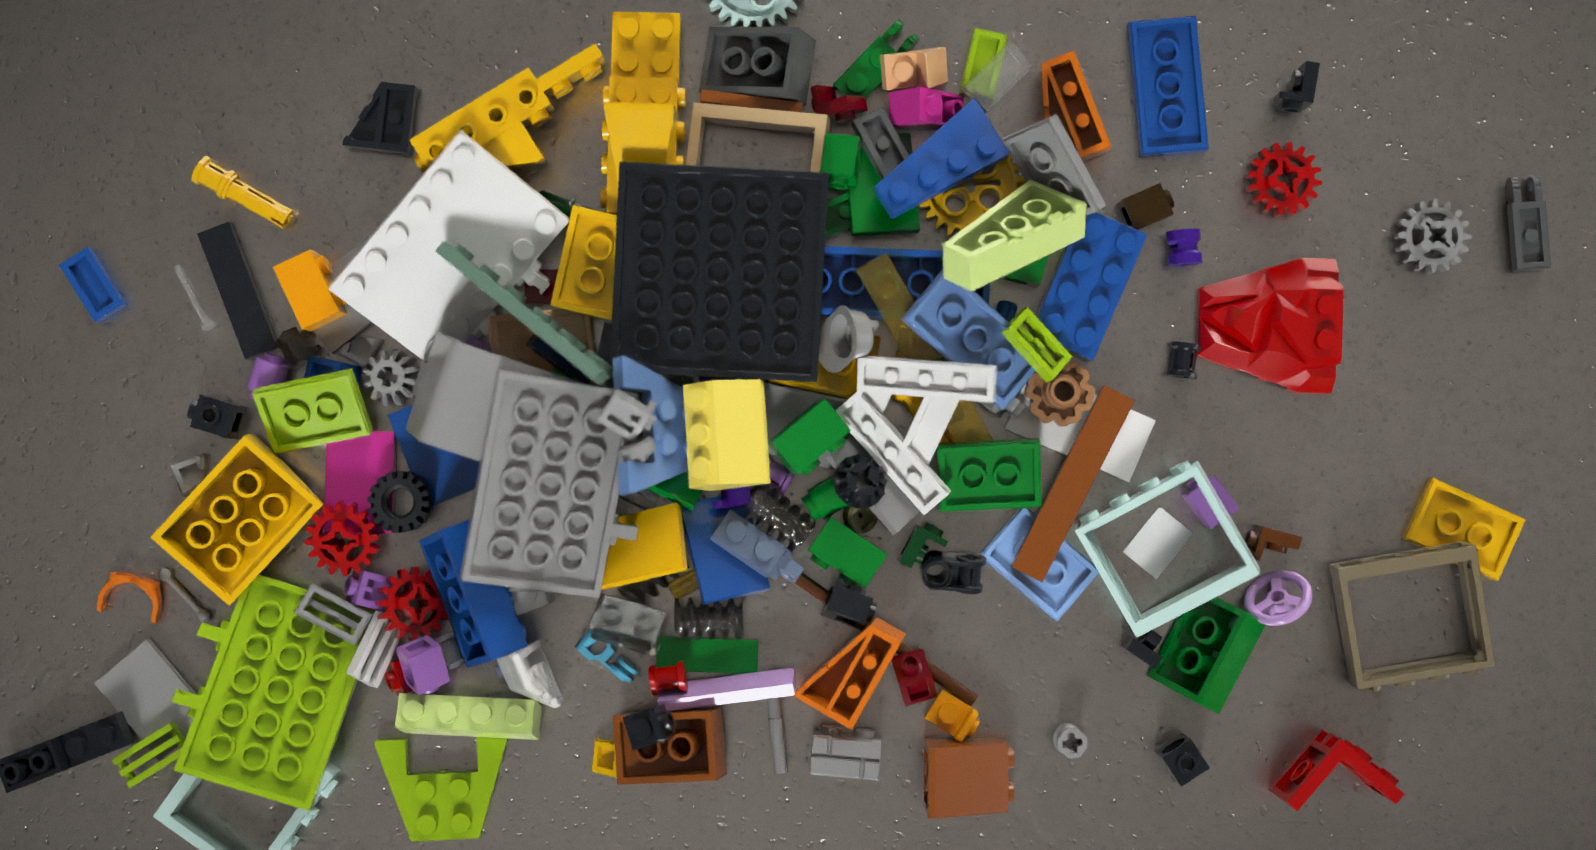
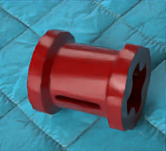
M678 661L673 666L659 668L655 665L649 666L648 676L653 696H657L661 691L680 689L682 692L688 691V677L684 661Z

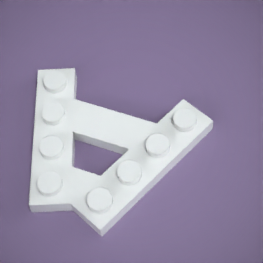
M864 355L858 358L857 392L836 410V413L851 430L850 433L883 467L888 476L921 513L925 515L951 492L950 488L929 466L960 400L993 403L996 400L997 366ZM892 394L924 397L905 438L883 415Z

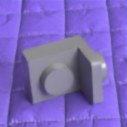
M617 388L597 421L634 443L640 432L646 435L654 424L657 417L652 412L656 403L650 400L647 405H644Z

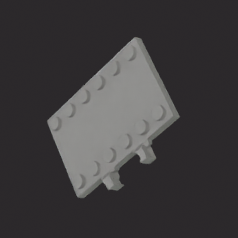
M497 369L459 577L461 581L600 597L609 545H616L617 538L636 540L638 526L634 523L626 525L619 522V514L615 513L619 496L618 463L626 462L623 461L619 448L621 445L629 442V440L597 421L615 392L614 388ZM623 391L624 393L628 394L629 396L637 400L636 392Z

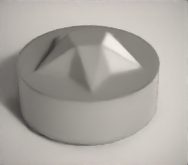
M650 436L636 438L634 443L629 441L619 448L623 461L634 462L646 461L649 455L656 450L653 438Z

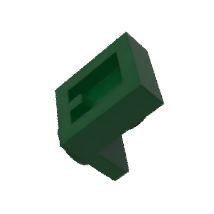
M927 522L923 528L915 524L897 560L912 568L915 562L920 564L929 546L925 545L927 538L946 547L948 541L941 538L944 531Z

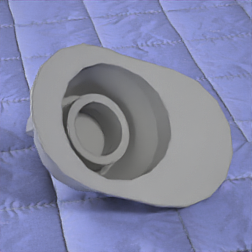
M840 305L820 326L819 360L822 366L828 372L836 373L845 368L852 360L868 354L873 347V334L879 327L878 321L869 320L865 313L849 310L847 306Z

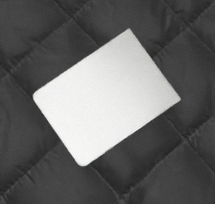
M1158 508L1123 550V553L1157 579L1191 538L1192 532L1163 508Z

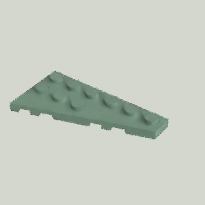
M446 241L440 244L435 252L589 378L602 387L614 388V377L610 374L613 368L590 349L584 353L587 346L564 328L558 332L561 325L537 306L533 311L523 304L526 297L510 285L507 289H504L499 285L497 281L500 279V276L488 266L483 264L481 268H478L473 264L471 260L475 256L458 243L455 247H452Z

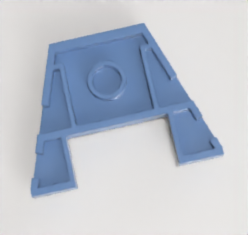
M628 357L613 358L614 390L618 388L622 391L641 392L642 404L647 405L650 400L656 403L652 414L657 418L646 435L644 434V436L653 438L656 450L649 455L645 462L626 461L618 463L619 495H627L688 471L683 387Z

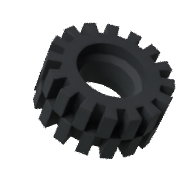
M397 471L387 473L386 476L378 478L376 480L378 483L370 489L372 494L367 499V503H371V508L368 509L369 514H373L375 517L373 521L376 524L382 525V529L386 531L402 533L416 530L421 527V524L428 521L429 513L433 512L434 507L431 505L432 501H434V495L430 493L432 488L424 482L425 479L423 477L417 476L413 472ZM399 488L408 490L414 500L411 511L405 515L395 514L389 507L391 493Z

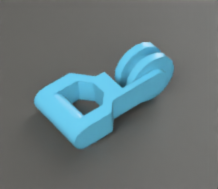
M597 620L574 646L588 660H598L622 681L625 680L631 683L634 679L630 674L632 673L637 676L640 673L630 661L621 655L616 658L620 663L619 665L614 662L612 664L609 663V660L617 652L614 648V634ZM602 635L607 639V648L602 654L596 655L590 648Z

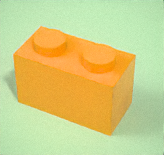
M307 250L273 267L303 330L314 331L347 315L344 307L347 303L329 290V286L332 283L329 274H332L333 270L325 255L320 256L315 251Z

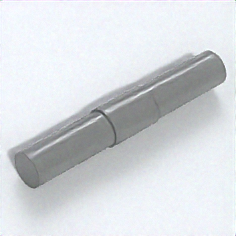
M780 697L768 698V722L774 772L777 774L788 772L781 700Z

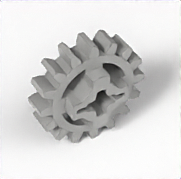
M1438 199L1428 201L1427 205L1424 201L1415 204V210L1409 208L1403 212L1407 220L1401 219L1396 222V225L1402 231L1394 234L1393 238L1401 240L1402 245L1395 248V251H1404L1406 253L1402 260L1404 264L1411 261L1415 262L1413 266L1414 271L1422 270L1424 267L1427 274L1435 273L1437 268L1440 272L1450 269V264L1456 265L1461 262L1458 254H1464L1469 251V248L1463 245V241L1472 238V235L1463 232V228L1469 225V221L1460 222L1458 218L1461 216L1462 211L1451 212L1450 202L1443 203L1439 207ZM1424 215H1435L1441 219L1433 221L1430 217H1425ZM1430 231H1433L1435 233V236H1433L1432 238L1434 242H1431L1429 240V238L1432 235ZM1431 252L1434 256H1439L1440 258L1432 259L1423 255Z

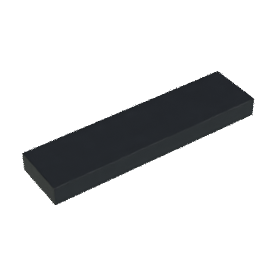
M226 222L197 233L244 358L250 360L263 355L265 352H271L280 348L233 224Z

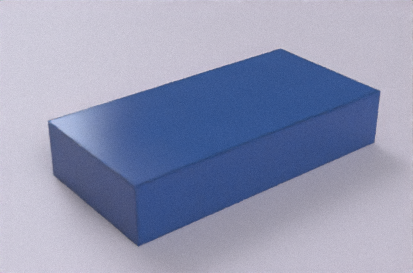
M86 247L59 264L94 322L100 323L128 305L92 248Z

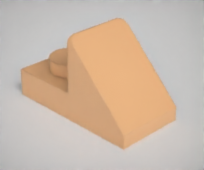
M946 47L880 55L882 89L884 90L915 86L932 88L948 82Z

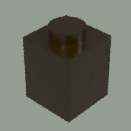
M1161 183L1126 197L1117 203L1126 225L1138 231L1174 214L1172 208L1175 206L1169 190H1163Z

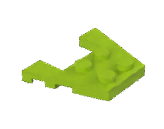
M476 737L478 770L410 773L408 738L375 740V748L411 842L478 839L481 837L509 738Z

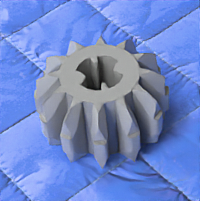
M382 349L379 351L380 361L374 357L368 358V362L373 366V369H363L362 374L370 376L371 380L365 381L362 386L364 389L374 388L369 397L372 400H377L381 397V402L384 406H389L392 399L396 405H403V394L409 398L415 396L409 387L410 385L414 386L416 379H412V375L417 374L420 368L418 366L408 367L413 360L411 355H405L401 358V351L393 349L389 356V353ZM386 373L398 375L397 381L390 382L385 380Z

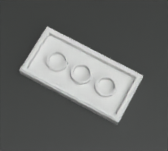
M1025 384L1017 396L1021 401L1020 403L1025 405L1018 417L1010 413L1004 429L1026 439L1039 438L1040 445L1067 456L1090 409L1081 411L1079 422L1065 427L1057 426L1054 420L1049 423H1041L1037 416L1032 415L1029 411L1032 400H1029L1024 395V390L1027 386ZM1096 394L1094 395V398H1093V404H1094V402H1095V400H1096V398H1097V396H1098V395H1096ZM1130 409L1100 471L1125 482H1130L1156 420Z

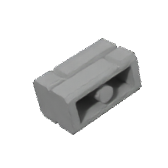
M821 725L820 730H813L810 775L878 781L882 745L881 736H875V730L855 728L854 734L841 733V727Z

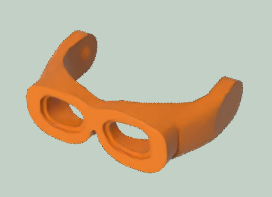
M110 572L109 579L99 593L96 610L100 612L105 611L109 594L116 585L120 583H134L143 589L152 600L151 622L159 623L163 608L160 590L161 581L127 573Z

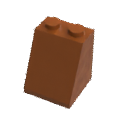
M924 738L923 805L928 819L1008 812V802H1014V783L1008 782V768H1014V748L1008 747V742L1005 738H964L962 742L957 741L955 738Z

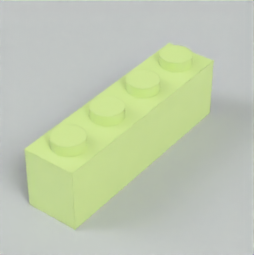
M399 693L395 728L404 733L539 740L542 705L536 700Z

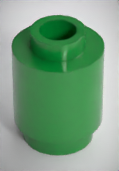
M833 475L807 490L808 494L801 498L814 521L821 517L824 520L848 506L838 497L834 489Z

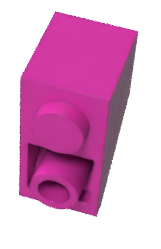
M919 86L889 92V119L895 128L912 131L939 130L964 107V96Z

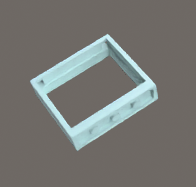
M1186 460L1177 464L1169 470L1172 475L1161 481L1156 476L1139 486L1141 491L1131 497L1124 493L1109 502L1111 507L1101 513L1097 509L1088 512L1079 518L1081 524L1075 529L1077 536L1136 638L1260 575L1258 563L1198 461L1190 464ZM1194 477L1242 562L1140 613L1093 530Z
M330 761L328 762L312 810L307 811L297 808L268 850H292L300 839L296 833L302 825L308 827L320 811L316 808V805L321 798L328 799L334 792L335 787L339 783L335 779L341 772L340 768ZM183 773L153 817L199 850H232L180 813L203 780Z

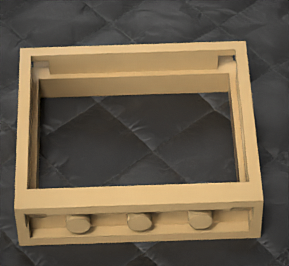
M693 103L686 165L700 166L705 125L714 124L815 134L810 172H820L825 133L831 134L832 121L825 114Z

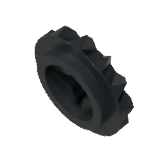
M860 454L843 459L837 465L833 475V485L838 497L845 504L857 509L869 508L878 503L885 495V485L888 480L884 478L882 473L883 467L878 466L873 461V457L860 456ZM865 471L864 481L869 485H864L856 492L858 480L854 476H858Z

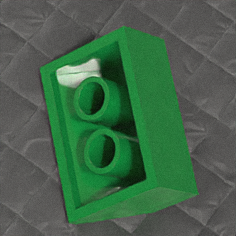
M1215 597L1178 616L1159 652V655L1163 657L1156 669L1151 667L1147 676L1219 714L1266 625L1259 623L1258 618Z

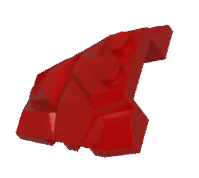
M1299 258L1198 288L1196 344L1202 345V350L1197 353V356L1233 370L1249 373L1265 382L1270 381L1281 385L1295 393L1331 394L1336 379V365L1340 364L1342 359L1344 288L1339 283V270L1336 260Z

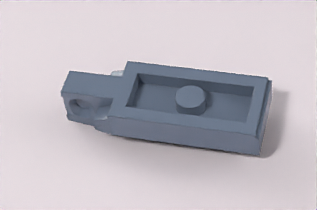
M731 509L710 538L711 541L765 578L770 576L776 580L780 575L794 584L804 570L802 566L791 559L793 553L786 546Z

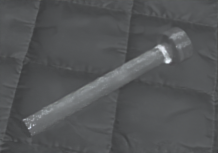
M175 266L174 270L202 320L200 325L203 331L211 330L216 326L214 320L208 318L181 266Z

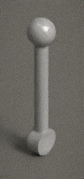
M161 568L158 571V578L161 581H167L198 613L197 617L201 622L209 621L211 618L210 611L203 609L173 578V571L170 568Z

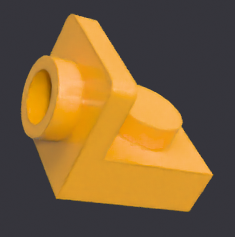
M943 688L940 689L937 697H935L924 715L926 720L951 734L959 742H962L965 736L971 738L980 723L976 719L979 713L974 707L969 706Z

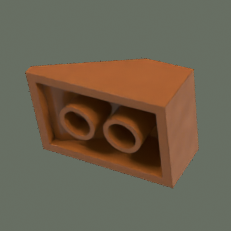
M699 707L670 711L675 722V729L673 730L675 737L636 750L632 749L622 718L630 714L614 715L617 785L717 781L727 775L723 707Z

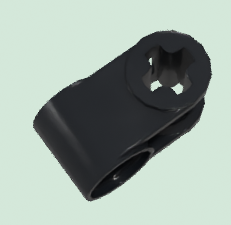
M929 551L919 564L922 581L925 586L932 590L979 594L983 590V585L980 583L982 566L986 565L987 558L973 552ZM934 565L944 567V570L938 575L927 573L928 569Z

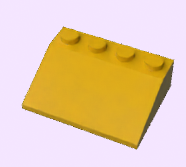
M254 433L244 435L150 538L230 606L324 504L279 455L274 454L271 448Z

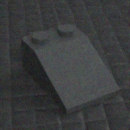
M709 27L699 92L701 93V89L802 102L803 106H806L816 40L799 27Z

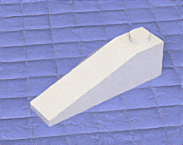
M539 639L527 644L528 646L497 658L498 665L495 666L497 676L503 685L507 683L510 691L552 708H557L565 702Z

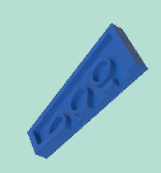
M974 97L875 186L874 192L889 217L893 219L1006 160L1010 152Z

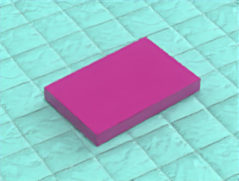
M373 431L371 435L326 444L325 506L330 504L335 510V504L339 501H344L347 509L352 503H358L357 511L359 513L371 508V503H367L368 497H371L372 494L370 491L371 487L378 483L376 481L378 478L386 476L387 473L396 472L397 437L395 432ZM395 491L389 497V507L394 513ZM368 514L366 517L368 521L375 519L373 514ZM330 519L325 524L324 532L331 530L333 519ZM376 524L373 527L374 532L393 533V531L382 529L383 526L380 524Z

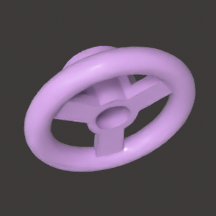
M1286 570L1269 572L1258 577L1248 587L1244 596V607L1246 612L1258 618V622L1270 626L1285 625L1297 620L1308 610L1313 598L1312 587L1306 578L1298 573ZM1282 580L1297 584L1301 588L1302 598L1288 595L1287 591L1283 589ZM1271 583L1272 590L1268 593L1267 598L1255 605L1254 599L1257 592L1263 586Z

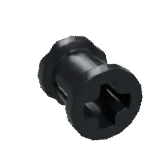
M1172 341L1171 347L1174 349L1171 369L1167 370V375L1196 380L1195 366L1197 353L1202 350V345Z

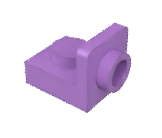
M363 570L359 573L353 571L352 575L348 576L344 585L345 600L351 604L384 611L383 607L376 606L375 602L384 599V595L380 594L378 589L380 587H389L386 581L387 576ZM399 587V589L396 591L394 597H398L399 591H400V587Z

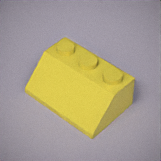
M711 380L683 385L689 488L716 491L771 483L764 380Z

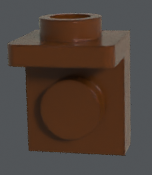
M1255 524L1253 531L1249 530L1245 537V543L1255 560L1258 561L1261 560L1265 542H1267L1266 549L1286 554L1288 547L1299 550L1302 540L1301 536Z

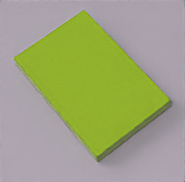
M353 368L258 387L252 391L274 454L367 436L373 432Z

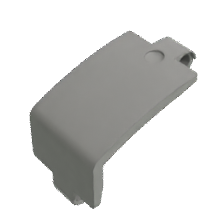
M437 332L428 361L422 360L412 394L416 398L406 430L423 443L481 461L497 369L578 383L583 382L470 346L445 333Z

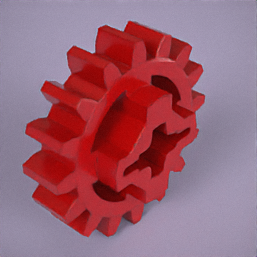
M1277 142L1270 146V152L1264 148L1258 152L1260 159L1254 158L1250 161L1249 165L1255 170L1245 174V178L1253 180V184L1247 187L1246 191H1255L1256 196L1253 198L1252 203L1255 204L1262 201L1264 203L1262 212L1265 213L1274 208L1275 216L1279 217L1283 215L1286 209L1287 214L1292 216L1297 213V207L1301 210L1309 207L1306 199L1313 200L1317 198L1318 194L1312 189L1322 185L1321 180L1314 179V175L1321 171V167L1311 166L1310 163L1315 159V156L1313 154L1307 158L1304 157V146L1294 151L1292 142H1287L1281 150ZM1290 160L1294 161L1299 167L1290 163ZM1270 161L1268 165L1270 171L1267 177L1262 178L1264 168ZM1278 176H1287L1289 182H1279ZM1301 181H1304L1303 189L1297 197L1296 195L1299 194L1297 187ZM1267 191H1269V192H1271L1272 194L1276 195V196H1277V199H1275V198H1273L1272 196H1270Z
M344 501L337 502L335 510L330 504L322 508L323 514L317 512L311 517L316 524H309L305 529L312 536L307 538L304 544L313 545L314 548L308 554L309 558L318 556L320 560L317 567L321 568L325 564L329 565V574L331 575L338 569H341L343 576L349 575L352 568L356 573L361 572L364 569V564L370 565L375 560L370 553H377L381 548L374 541L382 537V533L373 531L376 523L373 520L368 521L366 518L369 514L368 509L359 513L357 511L358 503L356 502L352 503L348 509ZM330 519H333L331 530L323 532L325 524ZM341 533L343 538H348L350 541L345 544L344 539H339L336 536ZM364 545L361 554L354 558L355 547Z
M419 566L410 568L409 574L405 568L397 570L398 579L394 576H388L386 581L389 587H380L378 589V592L384 595V599L375 602L376 606L383 607L384 610L377 618L388 620L384 629L391 631L396 628L395 638L402 639L407 634L409 641L418 639V634L421 637L425 635L430 636L429 629L434 632L441 631L442 628L438 621L448 620V616L443 612L444 606L435 582L431 579L430 569L424 570L420 575ZM406 583L404 591L398 597H394L399 587ZM425 586L430 590L433 597L425 591ZM409 600L418 601L419 607L409 606ZM394 610L403 617V623L397 618ZM432 610V615L424 623V616Z

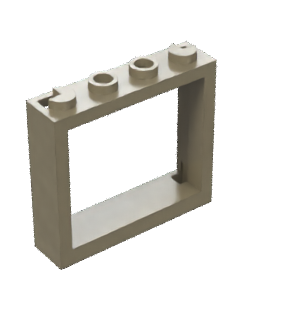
M1460 541L1329 564L1348 681L1355 688L1361 689V691L1372 690L1376 692L1382 689V685L1395 684L1397 687H1406L1416 684L1417 679L1428 678L1430 681H1442L1449 679L1450 674L1462 672L1464 675H1477L1476 672L1484 671L1483 668L1495 666L1476 545L1467 541ZM1457 562L1472 652L1362 670L1347 581Z

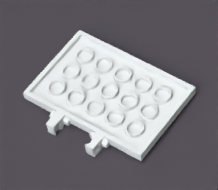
M460 129L436 160L330 284L329 290L419 358L428 361L437 332L445 333L462 343H465L472 334L477 338H480L482 334L489 338L487 317L496 315L493 309L498 305L497 301L435 252L443 241H446L452 247H455L458 243L475 256L471 260L473 264L478 268L485 264L500 276L497 283L504 289H507L510 285L513 287L515 284L520 287L525 281L529 286L535 285L540 290V294H542L550 285V279L539 271L542 264L537 258L569 222V217Z

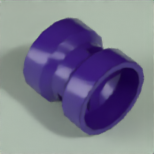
M1178 229L1166 232V243L1171 246V252L1167 256L1169 267L1191 266L1203 263L1202 253L1198 250L1197 243L1201 240L1200 229Z

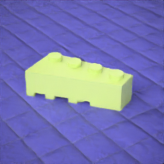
M1030 179L943 244L944 279L969 291H973L1084 238L1086 203Z

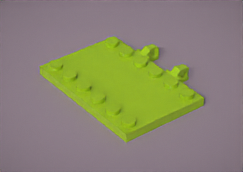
M258 575L238 597L229 622L222 620L220 628L201 622L197 636L216 642L215 651L218 653L205 688L201 687L198 695L176 688L171 701L189 707L187 716L193 718L174 771L311 811L357 683V679L346 674L365 632L360 636L359 642L355 646L294 613L308 589ZM316 593L311 598L357 623L362 619L358 615ZM309 605L305 609V611L350 635L355 631L351 627ZM355 605L372 615H374L376 611L367 607Z

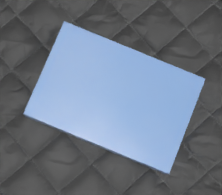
M1018 508L980 554L987 558V563L1057 622L1099 572L1091 561L1065 539L1043 582L1011 567L1036 517V514L1029 508Z

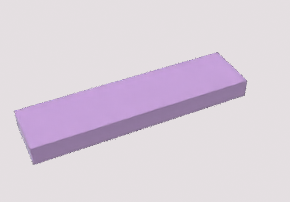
M795 668L688 681V691L682 692L680 689L661 691L657 702L658 705L664 704L666 710L675 711L791 696L795 694Z

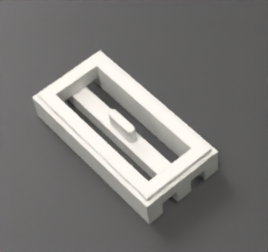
M375 611L346 674L374 688L379 687L401 640L395 638L396 628L391 631L384 629L388 620L377 618L382 613L380 611ZM383 623H384L385 625H384V627H383V629H382V631H381V634H380V636H379L377 642H375V640H376V638H377V636H378V634H379V632H380V630H381V628H382V625H383ZM368 655H370V657H369V659H368V661H367V663H366V665H365V667H364V670H363V672L361 673V670H362V668H363V666H364V664H365V661H366Z

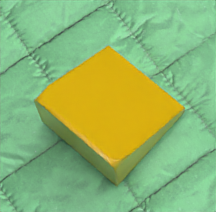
M595 738L592 772L617 778L614 739Z

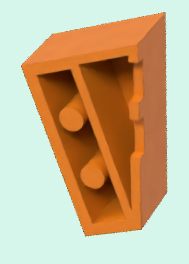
M1074 50L1041 63L1044 119L1057 114L1082 162L1110 151V141Z
M876 617L797 688L793 696L852 730L906 633Z

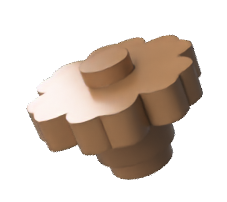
M1071 361L1065 365L1052 381L1045 382L1038 373L1033 374L1026 382L1027 386L1024 390L1025 397L1032 400L1029 407L1030 413L1037 416L1041 423H1049L1054 420V423L1059 427L1079 422L1081 411L1089 410L1093 406L1095 389L1091 385L1086 384L1090 378L1089 371L1082 368L1079 362Z

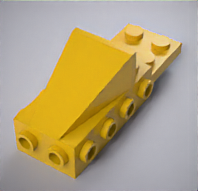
M612 12L611 76H609V86L603 87V106L606 120L602 122L603 141H608V154H602L601 171L602 174H607V188H601L600 203L601 208H606V213L617 215L619 162L684 165V156L679 155V142H685V122H680V108L685 109L686 88H680V13Z
M596 43L537 79L529 67L411 138L410 142L418 153L413 158L422 173L436 160L460 129L510 170L543 166L548 163L527 127L532 125L534 128H538L552 119L550 113L555 111V108L549 100L550 97L554 95L556 99H559L574 89L572 84L579 79L584 78L585 81H589L603 72L601 66L606 63Z

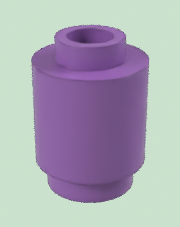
M265 352L263 357L255 358L246 387L249 389L248 398L254 400L252 391L255 388L285 382L290 366L284 364V357Z

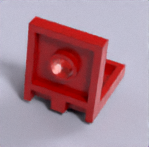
M1323 729L1316 734L1269 789L1277 798L1298 812L1334 768L1341 763L1373 792L1390 802L1397 804L1405 795L1396 787L1399 780L1385 768H1380L1373 762L1370 763L1373 758L1358 745L1354 746L1346 739L1345 741L1341 738L1338 739Z

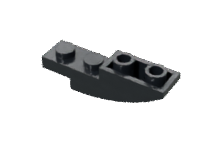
M123 711L0 759V778L6 793L135 743Z

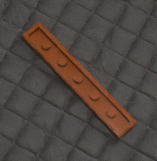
M1106 385L1102 386L1011 567L1043 582L1135 400Z

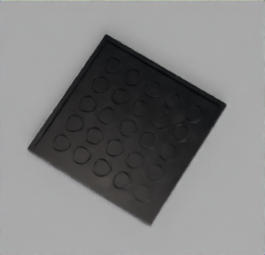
M619 162L610 366L613 368V358L625 356L657 374L817 382L829 173Z

